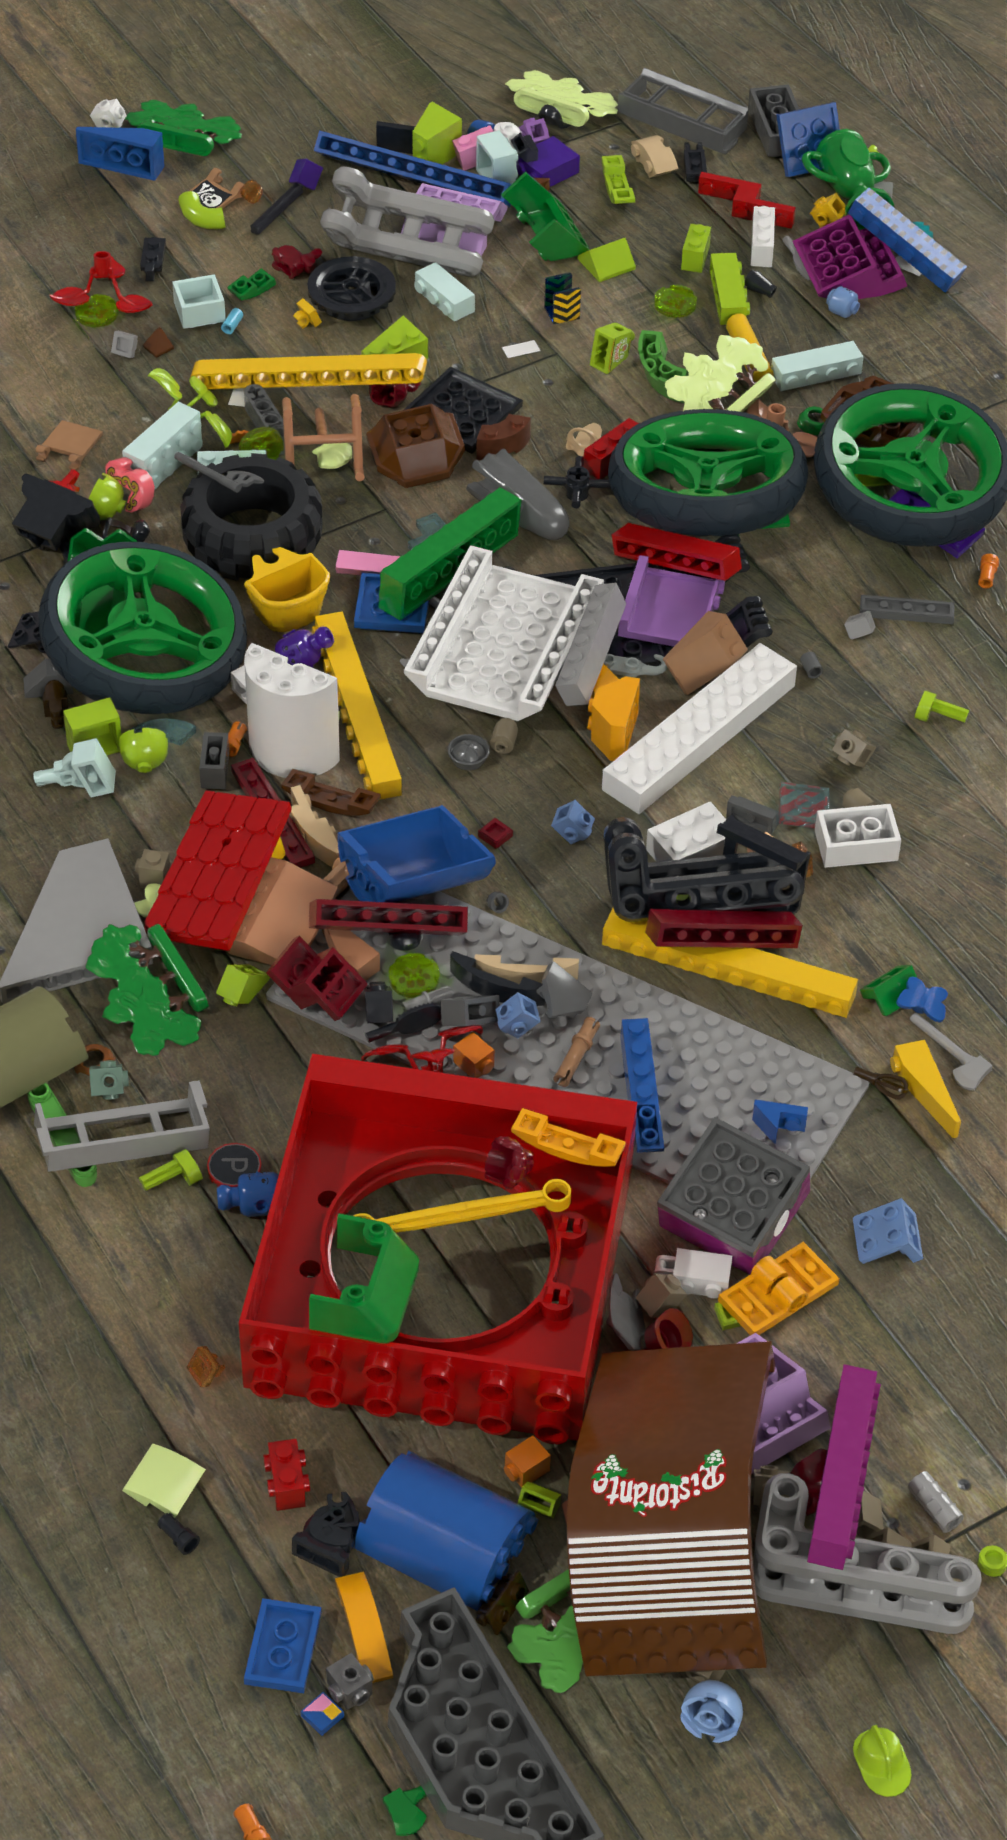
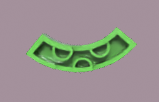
M642 330L638 342V351L647 380L662 396L676 402L685 403L684 401H677L668 397L665 382L675 375L689 376V372L666 361L668 348L662 332Z

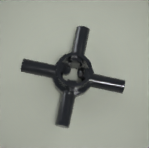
M582 456L575 458V466L567 471L565 477L544 476L543 485L565 486L566 496L572 500L571 506L575 509L580 507L581 501L588 498L590 488L611 489L609 479H592L590 477L589 471L584 468V458Z

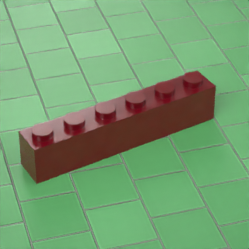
M315 899L309 903V928L452 936H460L467 933L468 907L329 899Z
M650 909L645 933L657 947L798 948L803 925L792 912Z

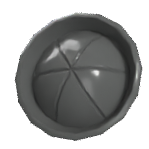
M473 734L457 736L448 745V754L451 761L462 770L480 768L484 765L490 753V746L487 741Z

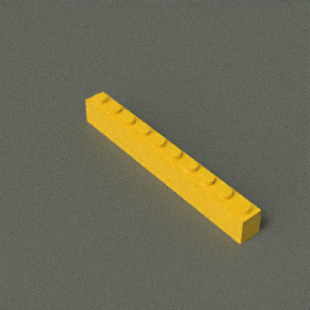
M343 611L315 616V626L312 627V634L319 627L324 626L329 628L334 636V644L328 649H321V657H324L323 667L325 673H329L337 678L338 706H341L340 717L342 723L347 724L346 735L348 740L353 741L351 744L353 756L359 759L357 760L359 773L365 776L363 778L365 790L379 793L381 795L379 800L402 796V778Z
M612 908L603 927L602 945L612 949L625 951L636 956L658 961L659 963L675 966L685 971L695 972L709 978H715L736 986L755 990L759 993L775 996L782 1000L825 1011L832 1015L847 1018L856 997L858 979L755 948L657 947L645 933L647 921H624L616 915L614 908Z

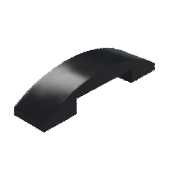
M454 951L451 952L450 972L472 991L482 996L499 995V1002L501 1003L506 1002L518 992L534 1000L537 1006H545V999L536 991L543 985L542 983L523 977L519 984L477 969L476 959Z

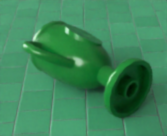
M836 130L820 141L816 151H808L802 155V163L809 173L818 179L829 182L836 193L849 200L845 207L844 216L849 215L848 212L855 199L868 188H871L894 207L889 193L883 189L874 188V185L885 180L891 171L888 159L881 153L869 152L862 135L855 130ZM810 159H816L822 171L816 168ZM872 160H877L881 163L883 167L881 174L875 176ZM853 218L859 231L865 228Z

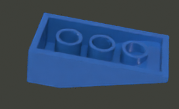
M76 128L78 160L80 164L153 181L157 179L165 167L162 132L145 128Z

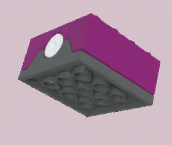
M714 1117L657 1201L659 1226L706 1252L731 1255V1265L751 1275L753 1267L762 1258L770 1254L810 1193V1166Z

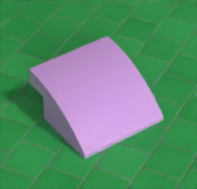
M754 1333L738 1343L767 1341L757 1333ZM773 1345L775 1372H769L751 1474L754 1472V1469H760L761 1466L768 1465L830 1429L827 1410L810 1397L805 1370Z

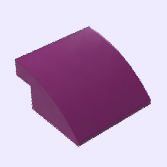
M850 215L792 241L819 297L827 298L832 289L840 286L857 293L858 299L878 297L907 287L904 275L890 247L868 229L864 228L859 231Z

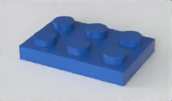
M262 1598L244 1675V1685L304 1694L322 1614L321 1607Z

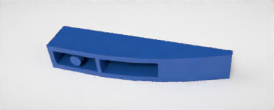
M648 1018L622 1019L620 1040L628 1101L637 1102L636 1150L637 1153L664 1151V1140Z

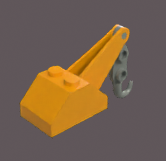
M607 654L589 700L588 712H591L592 716H589L587 729L591 730V741L610 761L616 760L626 752L631 742L639 715L640 678L635 677L638 675L653 676L665 672L668 667L663 661L664 657L662 655H654V658L661 662L660 666H649L633 657L626 658ZM614 674L623 675L625 677L618 679Z

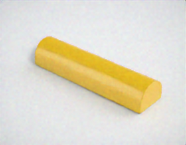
M735 314L728 319L726 329L731 337L745 338L750 344L757 343L760 346L744 314ZM762 350V356L764 357L765 360H767V358H766V356H765V354H764V352H763V350ZM769 362L766 371H754V382H758L767 373L774 377Z

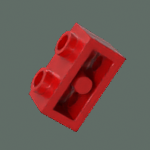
M297 1438L268 1442V1454L263 1455L265 1472H271L272 1479L267 1480L269 1497H275L276 1510L306 1507L305 1492H310L308 1474H302L301 1467H306L304 1449H298Z

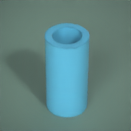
M232 309L221 326L224 333H233L243 318V312L240 309Z

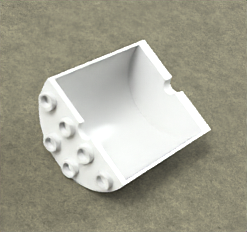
M251 643L245 654L244 665L249 747L255 761L264 770L286 778L292 769L310 774L316 773V776L332 769L340 761L337 678L302 663L290 665L287 663L288 657Z

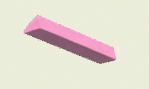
M339 550L335 569L336 573L360 576L361 573L380 574L383 568L388 567L400 556Z

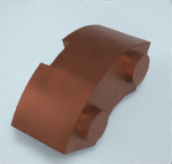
M509 414L500 423L482 425L477 437L476 460L484 459L488 453L496 455L501 449H505L508 453H518L530 440L531 418Z

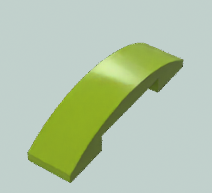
M622 155L602 156L603 174L611 202L613 204L635 203L633 189L629 188L625 175V163Z

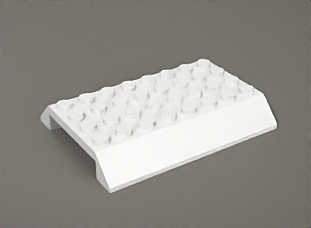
M470 545L407 663L404 674L429 698L510 718L515 721L535 714L542 710L561 672L594 586L604 584V580L581 574L576 586L502 568L492 565V551Z

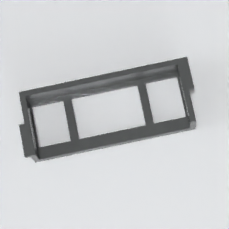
M644 68L641 75L622 93H619L618 96L619 113L694 143L702 142L703 146L725 155L738 143L737 138L747 129V107L647 68ZM647 81L660 85L661 87L648 100L639 97L646 90ZM670 89L710 106L695 119L655 102ZM717 109L736 115L724 129L704 121Z

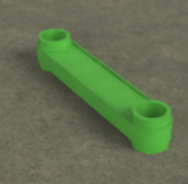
M47 1083L27 1093L29 1104L34 1113L35 1104L41 1103L45 1119L67 1116ZM74 1127L49 1131L54 1147L80 1143ZM96 1165L68 1169L75 1182L81 1187L91 1186L96 1181Z

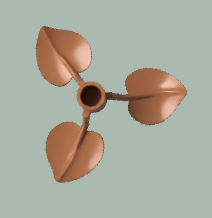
M757 399L748 408L746 413L768 419L789 431V421L785 420L786 408L782 404L774 403L768 407L760 399ZM795 432L793 436L799 442L805 456L813 457L817 437L805 432Z

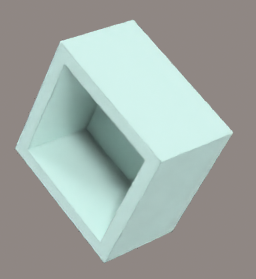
M500 130L478 135L476 142V171L479 175L512 185L516 178H518L516 161H518L517 151L511 147L507 137H504Z
M215 274L172 281L174 304L183 329L216 324L226 320L225 301Z

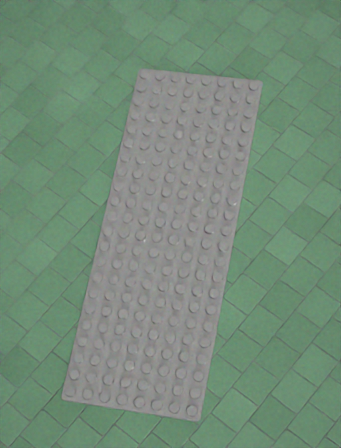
M351 888L341 899L359 901ZM440 891L398 903L468 907L467 933L460 936L422 934L417 948L402 951L390 945L388 932L351 931L380 953V971L366 980L368 983L366 987H370V982L379 981L385 982L386 986L391 987L394 1022L399 1017L398 1015H402V1012H404L403 1009L405 1007H402L401 1002L421 996L424 991L429 993L444 986H450L454 998L482 996L466 987L450 972V954L452 951L474 959L475 954L501 955V963L549 965L553 962V958L579 959L577 981L592 992L585 1011L577 1014L573 1019H568L566 1016L549 1019L546 1013L549 1010L547 1003L545 1006H537L541 1022L520 1038L502 1032L497 1022L476 1025L482 1026L483 1033L482 1035L477 1032L474 1033L495 1050L493 1069L488 1074L482 1075L479 1078L628 1100L620 1040L622 1019L648 1018L664 1151L637 1153L634 1140L632 1168L667 1184L674 1178L714 1117L810 1166L811 1179L869 1088L868 1081L853 1075L852 1072ZM319 929L310 946L316 954L329 949L322 929ZM422 970V974L418 978L410 979L403 975L404 971ZM428 975L430 977V980H424L423 976ZM401 978H404L406 980L405 984L403 985L399 984V980ZM418 979L424 981V988H419L417 986L416 981ZM410 980L415 984L413 990L407 988V982ZM275 982L266 993L267 1000L373 1049L385 1045L401 1044L408 1045L411 1055L422 1051L430 1052L440 1049L442 1036H438L439 1032L457 1027L442 1026L441 1019L433 1026L410 1034L396 1032L369 1043L365 1033L393 1022L367 1023L364 990L342 1018L334 1021L318 1003L301 1010ZM586 1017L595 1018L596 1020L592 1026L599 1021L600 1028L592 1040L593 1045L591 1049L584 1054L570 1084L567 1087L558 1085L561 1078L555 1083L553 1077L572 1045L573 1036L579 1032ZM473 1031L449 1038L446 1041L445 1048L453 1049V1045ZM453 1053L444 1058L443 1073L470 1077L453 1062ZM386 1054L411 1066L405 1054ZM413 1058L420 1070L421 1066L428 1065L427 1060ZM762 1100L808 1107L805 1132L778 1128L776 1144H774L752 1120L754 1101Z

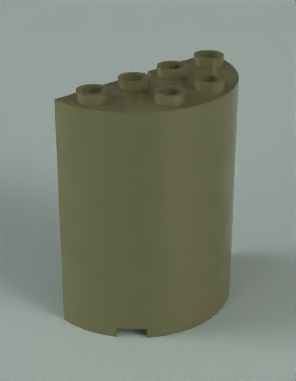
M37 986L0 1006V1108L89 1059L78 1031L72 1032L66 1022L69 1015L59 1001L43 987Z

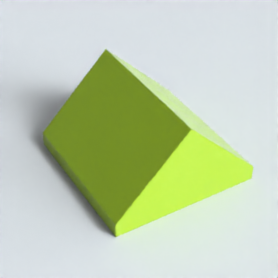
M626 237L577 256V259L598 282L636 269Z

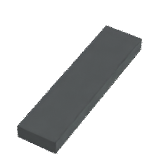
M861 595L860 613L870 611L872 618L941 624L954 623V602Z

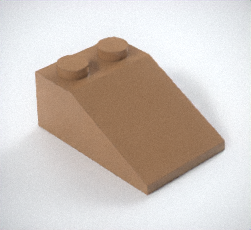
M707 611L663 658V661L684 694L688 695L726 671L748 649L726 614Z

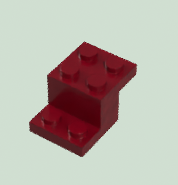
M300 936L295 937L266 972L301 1010L318 1003L334 1021L342 1018L368 985L334 947L316 954Z

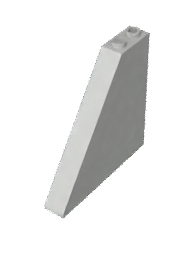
M108 838L59 851L0 980V994L3 1004L37 986L43 987L47 991H53L101 978L87 970L86 963L88 957L92 954L91 947L94 940L103 937V929L108 927L109 924L118 928L129 924L137 926L141 931L139 945L152 950ZM135 943L129 944L130 947H137ZM140 951L129 952V955L133 958L145 957V954L140 955ZM153 958L150 959L148 965L153 964ZM146 960L140 961L141 966L146 964Z

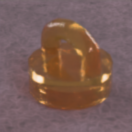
M253 179L243 185L240 194L245 200L255 204L261 199L263 189Z

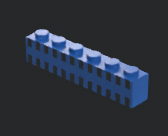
M871 188L865 190L855 199L848 214L946 293L959 281L967 266Z

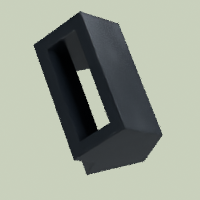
M520 132L511 139L517 154L525 162L538 160V148L531 135L524 136Z

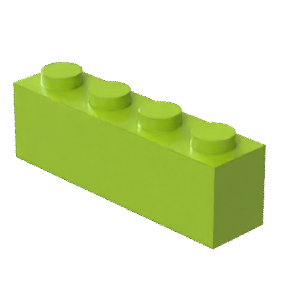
M736 253L711 254L709 271L720 325H727L728 319L735 314L750 315V302H746L747 288H744L745 279L744 275H741L742 263L738 261Z

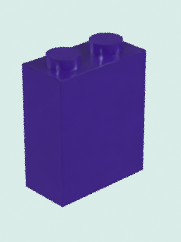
M552 136L536 144L538 148L537 161L525 162L519 155L518 161H516L518 175L521 176L527 172L533 178H550L551 187L579 173L580 155Z

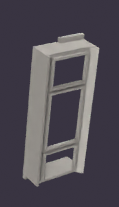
M200 1080L189 1082L188 1098L46 1119L41 1103L35 1104L34 1126L36 1127V1133L42 1154L45 1157L48 1172L178 1153L184 1149L188 1151L208 1148L210 1131L203 1109L207 1108V1102ZM189 1111L194 1127L163 1130L159 1115ZM150 1117L154 1129L152 1133L89 1142L85 1126ZM76 1127L80 1143L53 1147L49 1131Z

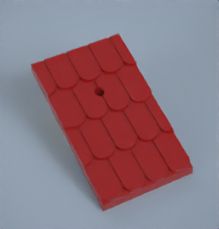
M206 790L189 821L190 826L176 851L177 855L158 890L159 895L145 919L144 929L146 934L148 928L160 924L173 942L230 951L270 858L282 860L286 855L280 835L292 810L290 802L266 798L258 799L257 797L244 795L237 796L236 794L222 792L215 793V791Z

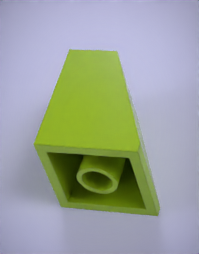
M433 101L429 103L413 130V157L442 165L456 157L452 140L462 136V118Z

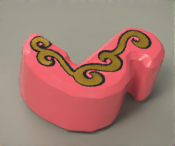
M122 457L109 461L105 466V472L131 491L125 511L133 513L148 507L152 503L155 486L152 477L146 470L141 468L131 469L132 460Z

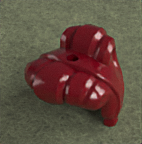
M499 1136L491 1144L492 1149L489 1151L485 1162L484 1177L487 1180L503 1184L506 1189H512L532 1170L534 1155L531 1151L524 1149L517 1140L511 1139L508 1136Z

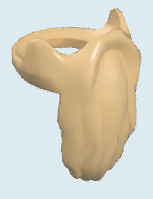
M592 423L583 428L571 429L567 434L566 449L572 450L578 456L584 457V449L601 438V426L597 423ZM576 431H579V433H578V435H577V437H576V439H575L574 436H573V433L576 432Z

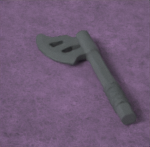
M177 452L174 456L176 460L214 479L236 493L241 490L242 486L248 487L253 483H264L261 477L250 472L228 471L227 476L181 452Z

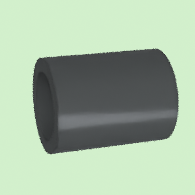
M807 652L801 656L800 662L809 678H817L823 673V668L814 652Z

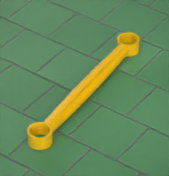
M552 1179L545 1183L543 1190L460 1202L374 1219L371 1215L359 1213L354 1216L384 1222L397 1233L472 1221L545 1206V1208L553 1212H561L570 1205L571 1188L564 1180ZM559 1191L564 1193L566 1197L554 1200L547 1195L550 1192Z

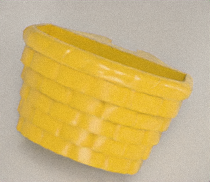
M282 547L272 549V552L279 557V560L272 564L265 563L260 555H254L252 557L254 575L244 583V586L247 589L254 613L270 630L277 632L296 630L313 622L315 616L320 614L324 596L330 582V573L312 553L300 555Z

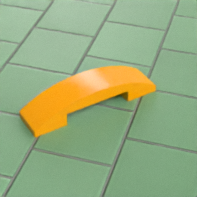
M524 1108L520 1111L511 1128V1132L546 1153L568 1161L591 1166H615L626 1145L625 1141L601 1133L595 1139L549 1124L548 1116Z
M359 1572L335 1578L341 1605L344 1607L354 1643L356 1659L361 1666L365 1664L370 1669L374 1677L372 1683L392 1679L393 1673L382 1626L365 1573Z

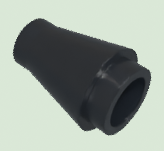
M751 270L745 278V286H747L748 290L766 295L769 298L777 290V286L773 285L760 271Z

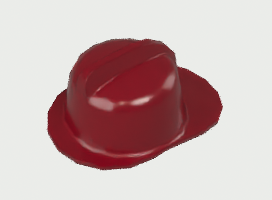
M670 1308L663 1312L655 1322L645 1329L644 1340L646 1347L643 1350L690 1347L693 1334L686 1316L675 1308Z

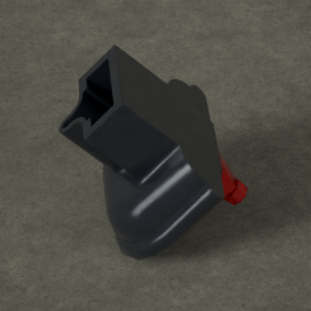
M71 469L62 481L42 480L30 474L22 476V492L26 502L12 522L19 536L29 539L40 550L48 547L57 551L69 531L79 533L85 528L90 530L100 525V516L92 500L76 493L80 490V487L74 485L80 475L78 471Z

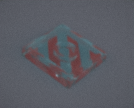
M781 782L779 786V824L815 828L817 811L829 810V788Z

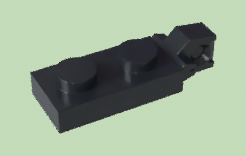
M144 238L140 268L141 271H145V281H154L155 272H162L166 238Z

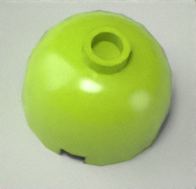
M102 473L103 480L100 478L97 480L89 499L92 500L100 520H106L108 517L112 518L116 512L121 513L126 501L123 500L124 489L119 481L106 473Z
M142 728L140 733H134V729L128 730L119 737L121 758L126 765L141 773L151 772L152 769L160 766L167 757L168 737L166 738V734L163 731L153 728Z

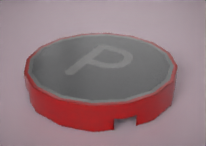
M230 1143L215 1149L209 1156L207 1170L209 1179L212 1183L217 1184V1186L228 1185L230 1187H238L240 1175L256 1173V1171L261 1172L262 1165L260 1156L255 1149L246 1144Z

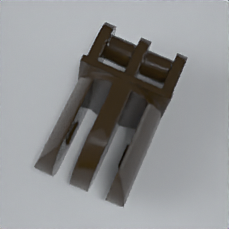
M52 680L46 684L45 692L43 693L45 717H51L53 728L60 729L64 726L63 711L69 709L68 697L64 685L58 680Z

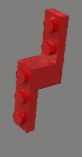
M701 172L698 193L732 200V217L753 221L754 206L775 207L774 225L790 229L794 226L796 207L760 200L762 184Z

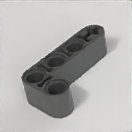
M257 384L248 385L244 389L245 411L256 428L260 429L249 435V450H252L250 442L256 440L261 445L260 450H268L266 454L269 459L284 455L283 418L262 386ZM258 434H263L261 438L256 439ZM264 436H271L268 441L261 442ZM267 442L273 443L269 448L263 447V444Z

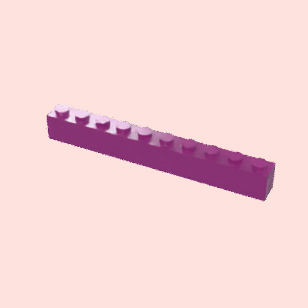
M846 1364L843 1365L807 1558L808 1563L843 1570L845 1559H852L881 1384L876 1383L877 1371Z

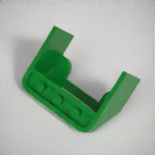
M527 172L522 174L501 194L504 199L515 207L518 212L516 214L517 218L523 224L527 222L532 227L536 236L529 243L538 250L539 255L545 261L549 259L553 262L576 257L589 250V246L562 203Z
M339 1213L337 1217V1249L378 1256L368 1286L357 1284L347 1286L342 1291L340 1299L315 1294L310 1295L309 1329L377 1343H390L398 1336L419 1271V1258L388 1224Z

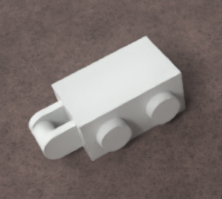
M677 1248L676 1257L660 1255L656 1258L654 1274L674 1275L681 1282V1287L686 1294L718 1298V1295L729 1287L732 1256Z

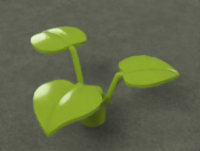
M157 368L148 374L149 377L155 379L175 399L168 410L179 402L182 398V394L179 391L180 386L166 370ZM192 376L189 379L191 386L199 395L188 403L187 406H193L201 398L210 407H215L218 404L215 395L207 389L206 385L199 378ZM210 411L201 413L200 418L206 417L221 438L225 448H227L232 439V432L217 414H212Z

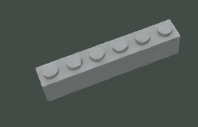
M616 583L594 586L555 685L566 706L588 704L627 604Z

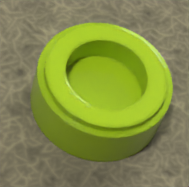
M998 1546L984 1547L978 1557L979 1569L985 1575L991 1577L1002 1575L1007 1569V1553Z

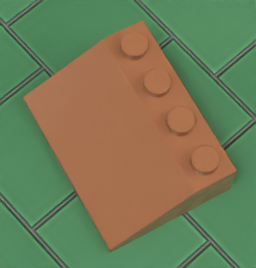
M271 857L228 953L272 965L297 936H300L311 946L319 929L309 928V903L315 899L334 900L339 891L338 887L288 861Z

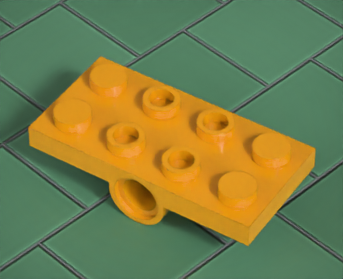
M802 1242L776 1259L772 1256L762 1258L753 1267L751 1275L718 1295V1302L722 1304L750 1336L754 1333L761 1335L839 1284L840 1278Z

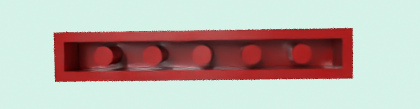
M627 523L611 535L614 555L637 561L640 555L649 557L648 563L724 581L742 569L739 547Z

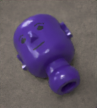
M324 626L319 627L314 634L306 629H299L297 631L293 629L291 632L284 634V638L276 643L275 653L288 657L287 663L290 665L302 663L314 668L313 665L321 658V649H328L334 644V636L329 628Z

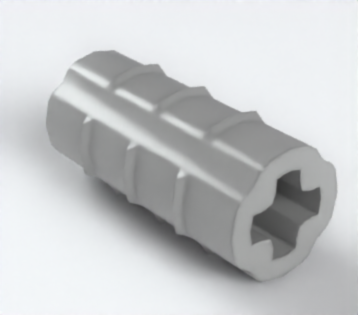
M927 1471L920 1473L908 1484L909 1491L944 1533L955 1529L963 1521L964 1515L957 1508L956 1503L952 1502L947 1496V1492L943 1491L938 1482Z

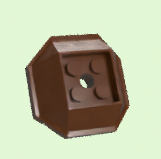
M870 376L865 378L864 381L854 382L841 387L821 411L822 421L825 423L828 416L838 406L855 394L876 386L881 387V385L894 383L876 376ZM898 422L875 426L864 431L854 441L858 447L863 448L885 447L895 439L911 437L921 424Z
M433 404L385 414L376 426L366 433L367 442L377 471L397 481L404 488L450 478L454 467L465 452L464 442L454 414L444 412Z

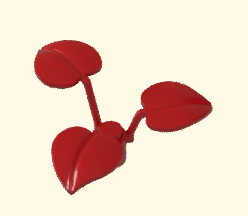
M99 251L93 254L94 266L89 270L90 277L85 290L78 287H66L52 295L50 294V298L59 304L79 306L90 300L87 294L90 292L93 278L112 279L119 299L116 302L118 310L125 313H136L153 306L150 300L140 295L130 294L125 297L121 295L116 278L125 274V268L116 262L111 254L106 251Z
M471 1025L457 1026L438 1033V1036H442L440 1049L430 1052L422 1051L411 1055L408 1045L392 1044L368 1051L361 1057V1061H364L371 1055L401 1053L407 1056L413 1069H418L413 1059L417 1058L427 1060L428 1065L421 1066V1070L443 1073L444 1058L455 1052V1049L445 1048L446 1041L454 1035L471 1031L482 1035L483 1028L482 1026Z

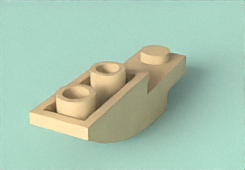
M300 785L291 787L292 810L290 817L313 854L332 867L334 861L339 858L337 834L334 826L329 825L326 817L319 819L317 812H312L310 797L308 794H304Z

